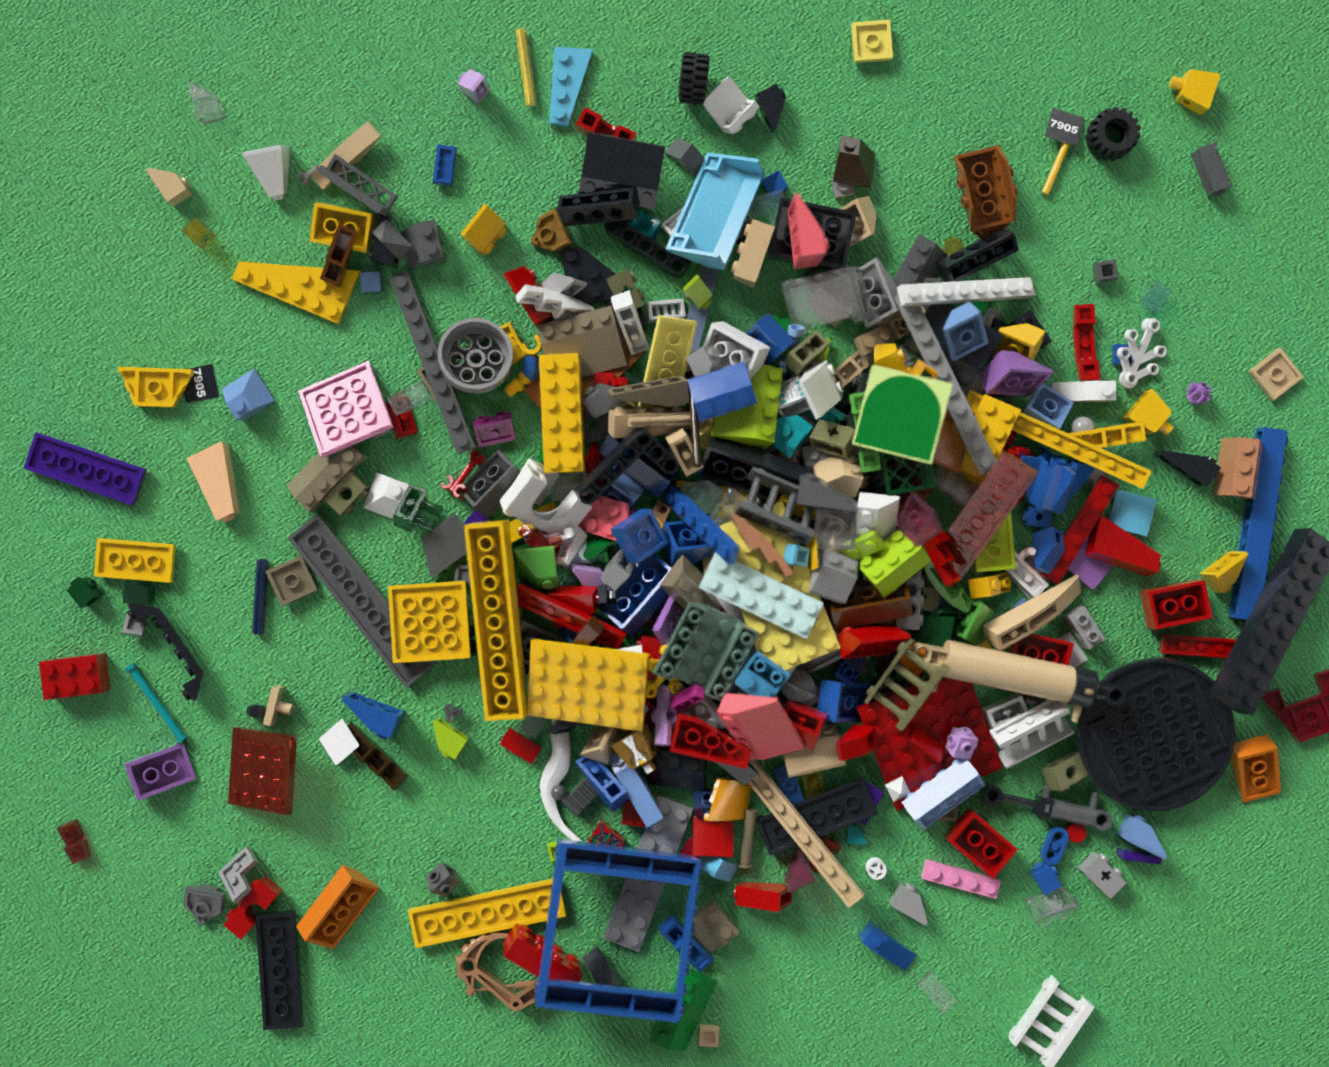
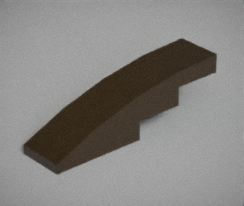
M350 722L347 727L359 744L353 751V754L362 763H366L377 776L382 777L393 790H397L409 775L354 723Z

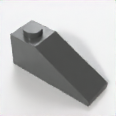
M814 474L800 475L797 504L857 512V501Z

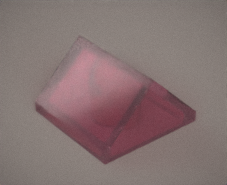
M912 491L895 526L915 546H920L941 533L942 529L937 512L918 494Z
M796 846L784 879L788 892H793L815 881L814 875L799 846Z

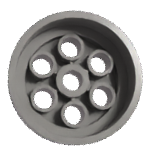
M468 318L453 324L443 334L438 346V360L442 374L452 386L463 392L479 394L497 388L506 380L512 368L513 350L509 337L497 324L482 318ZM482 341L490 343L487 347H482L479 344ZM464 342L470 344L468 348H462L460 345ZM494 356H497L501 360L499 362L494 363L490 359ZM477 357L481 359V362L474 364L471 360ZM454 359L462 361L459 365L452 364ZM484 373H490L492 377L490 379H484L482 375ZM465 374L473 376L471 380H464L462 377Z

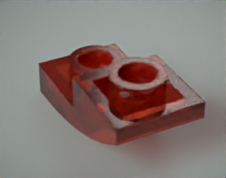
M77 818L58 826L57 831L66 845L63 849L72 864L91 856L87 839Z

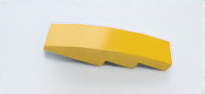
M1144 421L1068 433L1099 448L1146 441Z

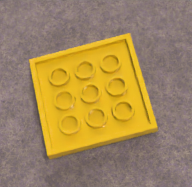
M466 581L388 586L393 663L471 658Z

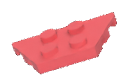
M600 496L591 504V510L578 526L585 532L616 541L611 528L630 516L629 503Z

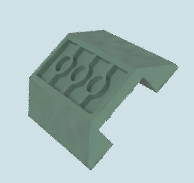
M689 602L653 673L670 681L674 677L691 685L698 684L704 687V692L707 696L722 701L725 693L729 692L759 632L739 619L708 605Z

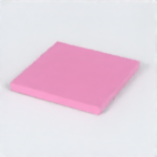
M369 361L298 391L322 458L394 428Z

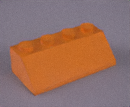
M342 865L296 927L306 942L334 949L379 890V887L358 870Z

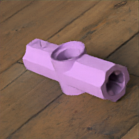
M664 685L657 688V706L651 713L652 722L655 724L654 745L671 746L672 724L677 720L676 710L670 708V697L674 694L668 689V686Z

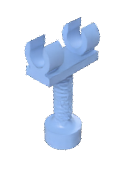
M791 324L788 326V334L795 341L790 346V351L798 345L799 337L803 336L804 327L802 325ZM779 357L778 368L783 369L782 374L785 375L786 364L784 361L787 357Z

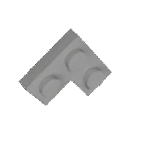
M247 846L218 872L232 901L236 903L252 890L245 874L258 863L252 849Z

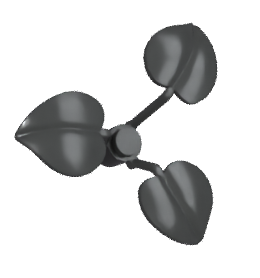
M801 669L793 670L786 683L782 686L783 695L791 701H808L817 694L812 677L808 672ZM734 682L728 692L730 694L750 695Z

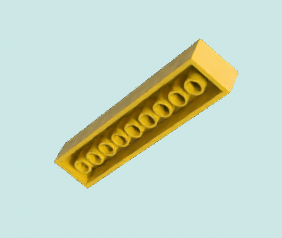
M509 520L469 523L464 525L485 721L524 719L528 715V696Z

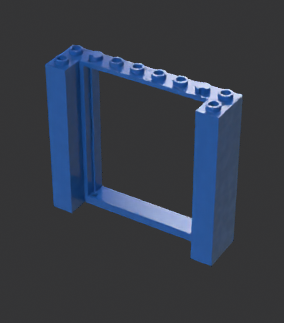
M557 838L554 856L556 861L539 978L536 981L534 995L536 1007L679 1022L680 1016L683 1017L684 1014L682 998L686 996L687 984H684L685 976L689 974L687 959L688 955H691L692 952L690 936L694 935L695 924L692 921L693 915L697 913L695 898L696 895H699L700 891L698 875L702 874L703 868L700 859L688 854ZM564 870L689 885L675 993L548 979Z

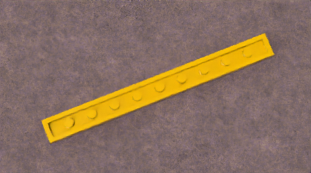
M969 390L966 400L972 412L976 413L983 395ZM1021 412L1012 429L1019 434L1142 489L1152 472Z

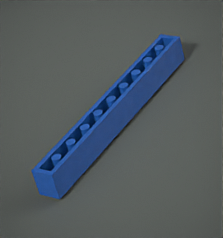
M1267 427L1256 429L1255 439H1260L1263 442L1255 500L1246 499L1238 548V551H1246L1248 556L1237 581L1233 584L1228 617L1248 619L1269 574L1267 566L1271 558L1270 546L1274 538L1273 525L1277 519L1276 505L1280 499V494L1278 493L1279 485L1283 479L1281 471L1285 463L1284 451L1288 443L1287 430Z

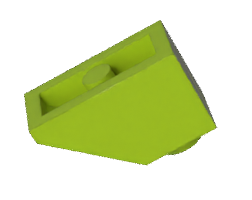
M697 274L683 288L682 296L698 311L702 308L704 310L707 309L713 302L711 300L713 294Z
M437 717L433 721L438 749L442 751L441 754L444 757L456 759L470 737Z

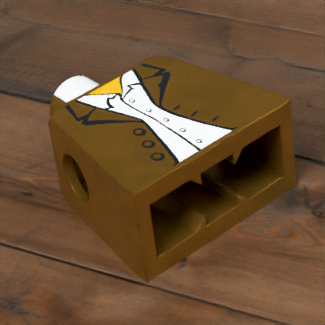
M647 723L644 724L642 731L633 730L618 738L611 745L630 769L641 765L646 774L656 769L651 759L658 753V748L654 745L655 741Z

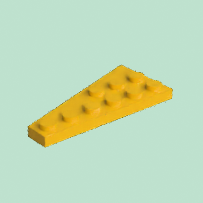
M239 262L232 280L340 324L361 271L347 270L341 287H338L320 279L324 268Z

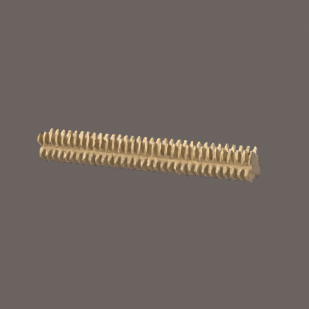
M690 415L629 417L627 426L633 427V429L634 427L636 429V426L637 428H643V426L644 428H648V426L649 428L650 426L652 428L656 426L657 428V425L658 427H669V425L670 427L671 425L675 427L676 425L677 427L678 425L690 426L691 419ZM698 416L699 424H700V425H701V424L703 425V424H704V421H701V422H700V419H699V416Z

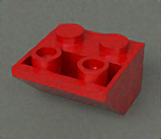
M790 700L787 703L785 712L803 740L805 747L814 751L828 714Z

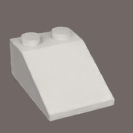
M827 360L805 369L799 383L815 419L820 418L842 399V393L844 392L841 382L836 381L834 376L836 372L833 365H829Z

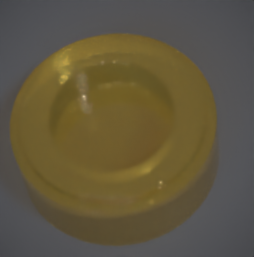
M951 237L943 244V251L948 256L963 249V243L957 237Z

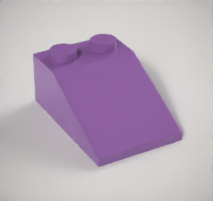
M1001 350L984 367L978 377L987 394L1029 397L1053 374V371L1017 352Z
M184 743L123 763L137 801L196 779Z

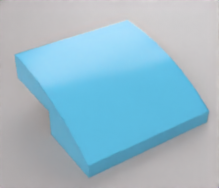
M1117 489L1109 520L1128 533L1147 537L1157 500Z

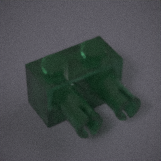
M409 484L393 514L394 526L411 533L415 527L432 533L436 521L420 515L425 511L440 517L444 506L428 501L427 490Z

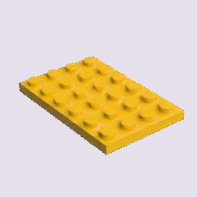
M532 639L527 716L642 731L644 729L649 654Z

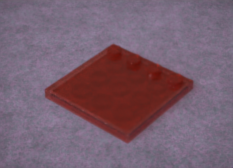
M233 727L228 804L283 815L292 814L297 736L244 727Z

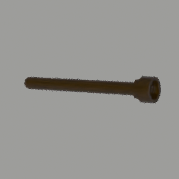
M688 383L694 467L700 468L702 463L698 413Z

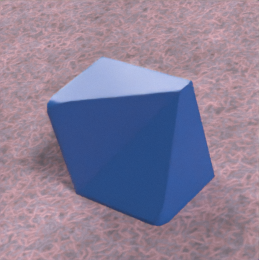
M779 170L763 178L761 182L770 199L788 189V185Z

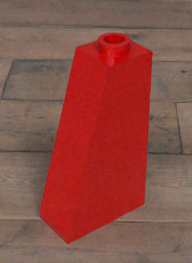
M1100 516L1089 534L1085 553L1086 557L1147 577L1158 573L1161 567V555L1107 518Z

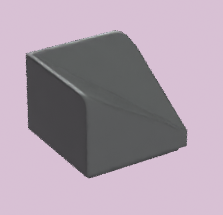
M1116 259L1096 262L1092 265L1095 284L1115 281L1119 278Z

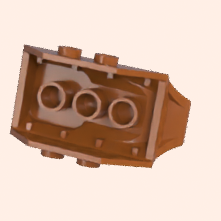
M999 145L953 156L958 176L956 180L959 190L961 189L963 196L961 197V205L963 209H966L970 231L982 239L1002 228L1006 229L1011 222L1016 221V196L1018 191L1012 181V166L1009 165L1008 159Z

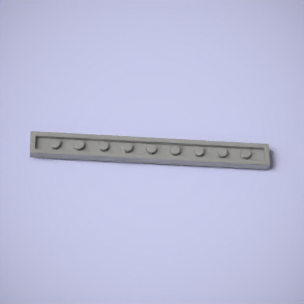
M899 295L894 297L896 305L925 364L938 372L935 379L954 384L947 409L979 474H984L998 467L999 465L921 306H901Z

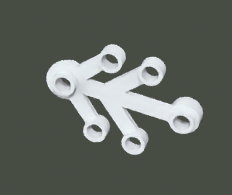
M1147 318L1142 322L1144 335L1139 347H1137L1136 343L1138 332L1137 330L1130 329L1124 335L1129 348L1120 347L1117 350V356L1120 358L1123 369L1119 376V382L1125 388H1133L1137 384L1138 379L1146 375H1156L1159 372V366L1156 363H1149L1146 365V368L1138 370L1141 363L1155 357H1164L1167 353L1165 346H1155L1153 350L1145 353L1153 333L1160 329V322L1155 318ZM1130 355H1131V357H1132V363H1131V365L1129 364V361H1128V358L1130 357Z

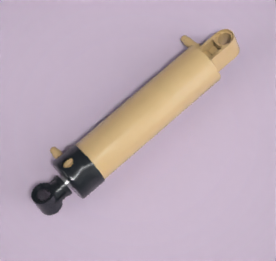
M947 640L943 647L916 643L911 648L916 654L918 650L925 649L926 653L921 658L933 667L939 668L943 663L949 666L950 669L944 675L946 678L1073 705L1072 722L1076 723L1082 708H1090L1095 701L1119 706L1126 700V692L1123 688L1114 683L1099 681L1098 673L1091 669L1058 664ZM1116 690V696L1114 698H1110L1111 692Z

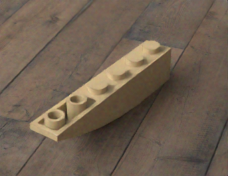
M655 405L653 408L635 406L634 409L616 407L615 410H609L608 433L613 438H626L634 430L633 427L627 426L629 417L690 415V405L678 408ZM657 425V428L656 426L655 428L654 426L653 428L648 426L646 429L654 436L673 433L680 428L686 430L691 428V425H678V427L677 425L676 427L672 425L671 427L670 425L669 427H658Z
M1075 575L984 624L983 629L986 641L1001 651L1046 625L1068 607L1081 593L1079 576Z

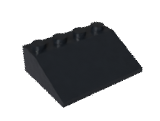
M588 132L578 194L634 188L640 207L655 209L665 146Z
M780 197L768 259L793 264L787 212L792 199ZM804 202L822 229L824 238L828 239L826 254L818 266L813 268L843 273L846 268L857 212Z
M953 303L932 304L924 314L957 382L969 389L1004 335L984 323L988 344L953 361L943 328L951 311L958 308V306ZM910 335L903 348L923 360L912 335Z

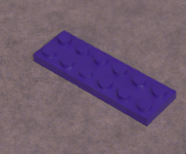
M35 432L23 467L35 473L130 505L136 504L147 472L145 468L39 432Z

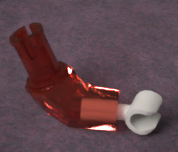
M522 525L523 528L519 527L518 534L525 538L527 545L532 547L554 546L556 548L562 546L563 541L572 542L574 540L573 528H565L563 530L564 535L560 536L559 532L544 534L537 529H531L528 525Z

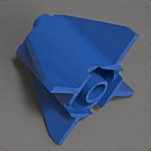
M1041 447L1039 457L1021 456L1020 460L1027 502L1035 505L1034 509L1040 512L1052 510L1055 513L1063 514L1067 502L1094 471L1093 466L1084 462H1076L1068 458V461H1065L1061 455L1052 454L1046 447Z

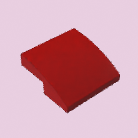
M694 816L692 856L732 858L734 820L707 821L704 818H696Z

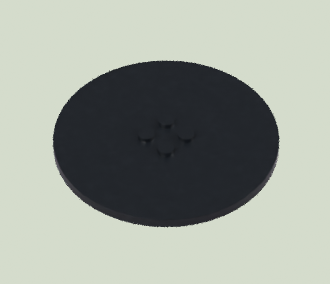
M1153 657L1124 664L1101 680V682L1114 683L1126 692V700L1122 705L1113 706L1109 703L1095 701L1090 708H1082L1078 720L1077 746L1080 759L1087 774L1102 792L1127 807L1144 811H1165L1179 808L1197 800L1217 783L1226 770L1233 753L1235 721L1232 709L1209 694L1215 682L1212 678L1185 662L1170 658ZM1116 690L1111 692L1110 698H1114L1116 696Z

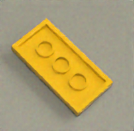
M984 394L974 416L997 461L1021 409ZM964 443L962 471L988 481L993 469L980 475Z
M97 538L94 576L173 583L176 544Z

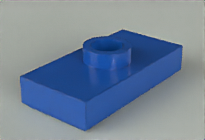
M437 144L433 184L453 186L457 147Z
M785 765L774 768L773 771L779 788L791 804L804 800L796 776L789 778Z

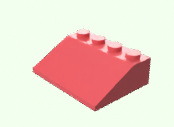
M794 194L787 211L794 269L817 267L826 254V250H828V239L824 238L822 229L799 194Z
M725 693L717 714L734 740L751 749L750 760H765L805 747L803 740L777 698Z

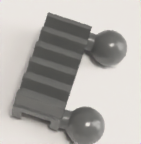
M586 777L568 796L562 785H555L551 789L552 798L561 800L576 816L597 796L596 791Z

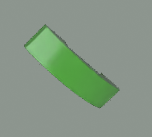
M865 392L849 395L855 428L857 427ZM858 446L861 472L882 470L880 451Z
M932 561L924 566L925 572L937 592L954 607L965 613L969 612L973 602L963 588L955 590L952 586L947 587L936 571Z

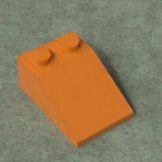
M1268 735L1235 742L1230 760L1243 803L1281 793L1278 748Z

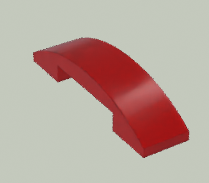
M1094 304L1074 305L1073 347L1080 381L1100 380L1099 360L1096 361L1093 325L1096 323Z

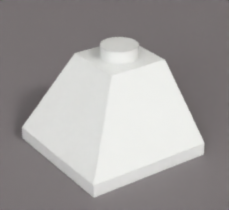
M376 472L363 508L400 521L413 485Z

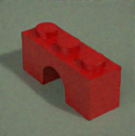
M584 107L576 123L577 131L588 136V132H594L637 141V133L620 124L616 127L607 123L602 118V115Z
M266 875L260 880L257 878L251 884L252 890L238 902L240 905L236 910L232 908L225 917L228 920L223 926L239 939L246 936L256 924V917L251 911V905L258 904L266 910L283 890Z

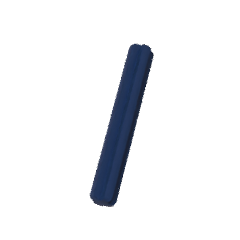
M257 559L253 634L264 633L267 574L265 571L268 570L267 559Z

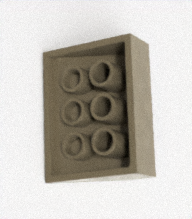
M612 306L537 325L544 355L579 353L581 355L582 378L593 376L594 373H605L628 366L616 315Z

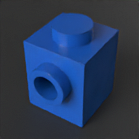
M1025 506V510H1022V525L1043 529L1051 527L1052 510L1040 512L1035 510L1034 506Z
M1039 862L1029 871L1038 888L1045 896L1062 886L1057 878L1059 873L1053 865L1049 866L1046 862Z

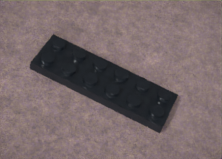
M863 777L792 804L818 837L878 814ZM772 812L756 818L770 856L797 846V843Z
M296 910L257 913L255 917L263 1030L301 1028L304 1022Z

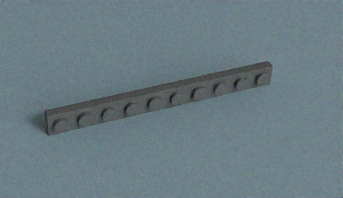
M408 271L390 277L389 279L456 453L459 455L476 448L453 386L446 380L440 369L438 347Z

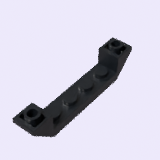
M135 603L128 604L129 610L126 612L132 621L137 620L138 623H141L153 615L152 622L157 629L162 628L165 633L162 636L168 645L173 644L176 649L173 652L178 660H184L186 663L184 668L189 676H195V678L182 686L184 689L181 691L187 701L190 699L193 703L197 701L203 671L160 608Z

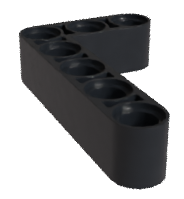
M624 221L604 222V229L609 237L675 278L682 277L693 262L668 252L664 246ZM615 223L618 225V228L611 231L608 229V225ZM627 233H631L634 235V239L627 241L624 239V236ZM647 243L650 245V249L642 251L640 246ZM663 253L667 258L665 261H658L656 256ZM676 263L683 266V269L679 272L674 271L672 268Z
M639 427L634 429L577 486V494L582 503L592 504L643 453L666 474L676 473L679 469V462L673 453L648 429ZM646 435L643 441H638L639 436ZM654 448H660L657 453H651ZM633 449L630 454H624L625 450ZM668 460H673L671 465L665 466ZM612 463H619L616 468H610ZM600 476L605 477V479L602 482L596 481L597 478ZM591 490L589 495H582L584 491Z

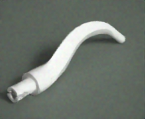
M552 719L553 725L560 720ZM564 731L551 735L552 755L542 773L540 792L546 812L555 826L569 840L582 841L564 824L559 814L556 800L551 796V789L555 785H559L570 767L569 731Z

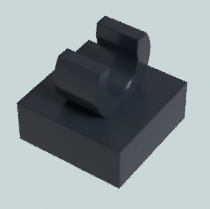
M598 585V604L601 611H609V604L618 603L617 592H608L606 585Z

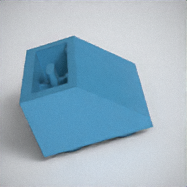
M757 651L739 671L734 683L752 696L774 698L791 674Z

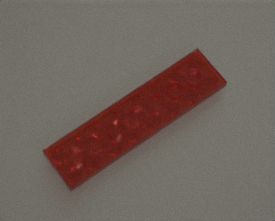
M1006 451L1001 453L946 531L949 540L944 544L955 558L950 564L961 579L1038 475L1039 471ZM921 568V575L929 579L925 569Z

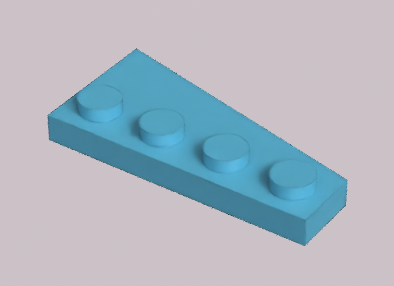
M554 48L550 125L569 126L593 49Z

